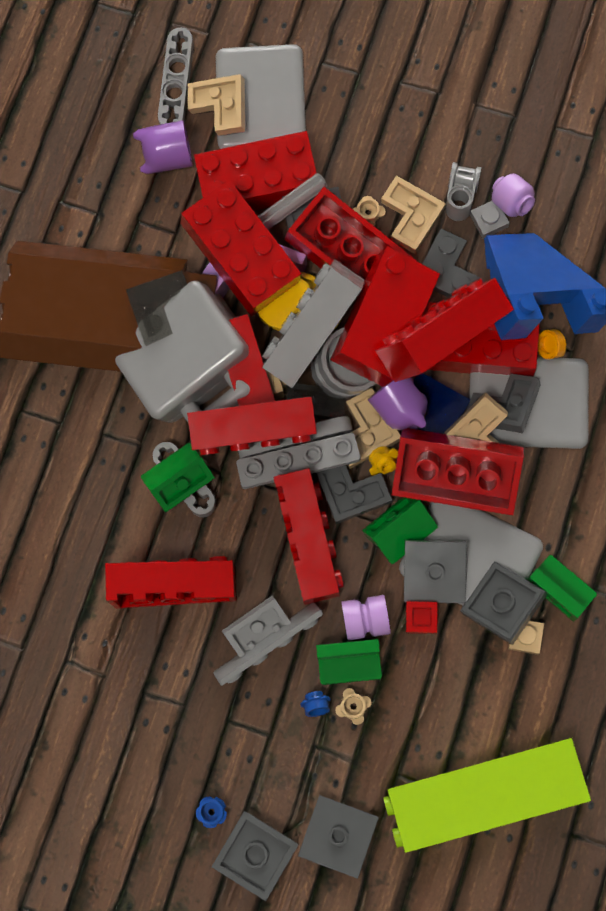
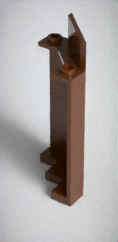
M16 241L8 253L7 265H9L10 273L8 281H3L0 304H2L3 311L0 321V358L121 372L115 362L116 357L142 348L136 336V330L140 323L191 281H199L207 285L215 295L217 275L192 273V271L187 270L188 259Z

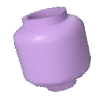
M513 173L505 177L502 176L493 184L492 202L507 216H523L534 206L535 190L532 185L519 175Z

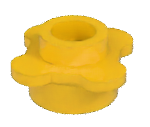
M386 446L373 450L369 456V462L372 465L369 470L370 474L374 476L379 473L387 474L396 469L398 450L395 448L389 449Z

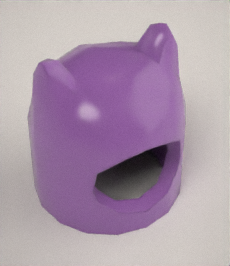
M184 120L138 129L133 133V138L141 141L145 163L140 167V172L152 174L193 167Z
M412 377L398 382L392 381L367 399L385 423L392 429L403 430L410 428L417 430L418 427L423 428L426 426L424 415L428 402L425 394L421 393L414 385Z

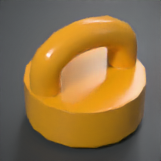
M556 329L542 331L539 334L538 340L539 355L545 359L564 356L566 353L564 335Z

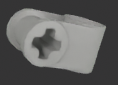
M453 162L446 200V214L450 219L463 221L469 217L474 195L477 193L482 167L477 166L476 169L458 166L457 162ZM459 200L463 201L465 205L457 206L453 202Z

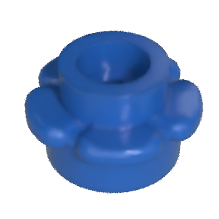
M314 691L305 695V700L301 702L300 706L304 708L305 715L308 717L321 716L330 711L329 701H331V698L323 695L321 691Z
M208 796L200 801V806L196 809V817L198 821L203 822V826L215 828L217 824H222L225 821L227 812L225 811L226 805L222 799L218 797L214 799ZM210 809L215 811L213 815L209 814Z

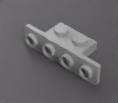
M347 433L239 459L236 461L242 488L249 489L274 483V476L310 468L311 473L357 463L361 459L354 433Z
M273 596L269 597L222 630L238 655L213 672L221 686L225 683L235 682L242 676V671L251 665L255 666L262 663L268 657V653L277 647L281 648L289 644L293 640V636L302 629L307 630L313 627L318 622V618L323 615L322 611L315 603H311L288 619Z

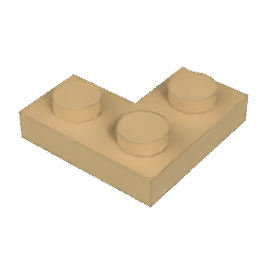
M241 74L188 83V110L192 114L214 111V127L218 136L244 132L245 79Z
M398 176L394 178L381 198L382 204L403 215V218L391 235V240L416 254L444 211L446 203Z
M372 387L346 401V406L359 426L358 429L350 433L355 435L361 459L360 462L347 465L349 469L369 459L370 454L376 448L381 446L389 448L400 441L401 435L398 430L392 429L387 425L367 400L375 393Z
M485 392L444 434L499 443L490 433L508 416V411Z

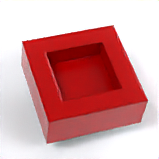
M406 601V634H437V602Z

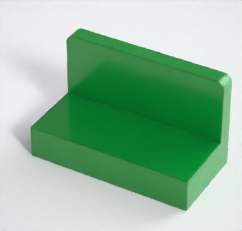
M187 443L141 475V479L165 513L215 479L202 457L196 450H192L190 443Z
M403 497L362 531L380 549L388 562L394 564L405 555V540H424L438 528V525L420 500Z
M549 555L527 580L544 590L547 594L545 598L573 622L578 619L597 596V593L552 555Z
M378 639L316 645L320 683L322 685L380 680L382 678Z

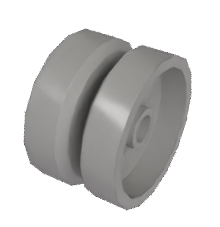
M341 328L327 338L311 361L310 366L312 377L320 390L330 397L349 399L359 395L376 383L330 360L344 328Z

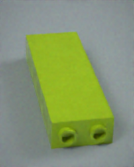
M572 738L387 789L389 796L383 797L388 816H395L397 828H393L392 832L396 847L403 846L405 853L591 801Z

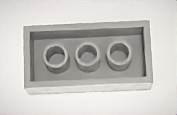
M335 259L331 265L325 263L314 280V283L317 284L313 290L309 287L307 288L296 306L299 309L298 313L294 314L291 312L279 331L282 336L280 338L274 336L262 355L266 359L262 368L291 388L294 387L363 288L364 279Z

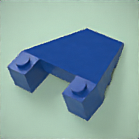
M535 233L487 235L484 238L486 267L490 269V278H496L514 308L513 311L494 323L501 340L526 338L544 319L538 306L543 304L561 303L574 334L596 333L606 324V288Z

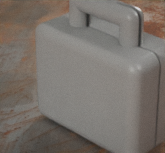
M289 44L231 47L218 50L215 57L216 78L241 74L245 79V131L220 136L217 134V143L220 149L306 131L303 51L301 47Z
M199 281L189 282L140 323L136 330V336L142 346L141 349L118 355L115 359L117 366L150 416L168 423L176 422L182 417L188 422L187 413L202 411L199 406L213 398L228 385L231 389L203 411L239 406L237 399L247 396L250 392L249 385L241 380L236 381V389L234 391L228 373L230 368L244 360L249 354L247 343L229 321L236 318V316L220 294L214 295L207 285Z
M537 357L534 377L539 378L541 386L524 432L518 433L494 429L490 435L499 443L520 447L581 449L585 447L588 443L589 367L587 362L580 358L545 359ZM470 373L469 403L473 393L484 394L486 392L489 396L502 397L510 375Z
M431 502L427 509L438 525V528L424 540L467 542L466 601L494 561L525 580L529 579L543 551V543L538 537L482 510ZM404 556L399 564V571L403 576Z

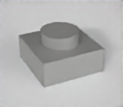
M492 201L470 210V217L482 239L487 235H493L509 227L506 215Z

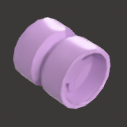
M384 595L367 597L365 604H361L359 600L355 599L341 601L348 641L365 638L367 632H370L373 637L391 634Z

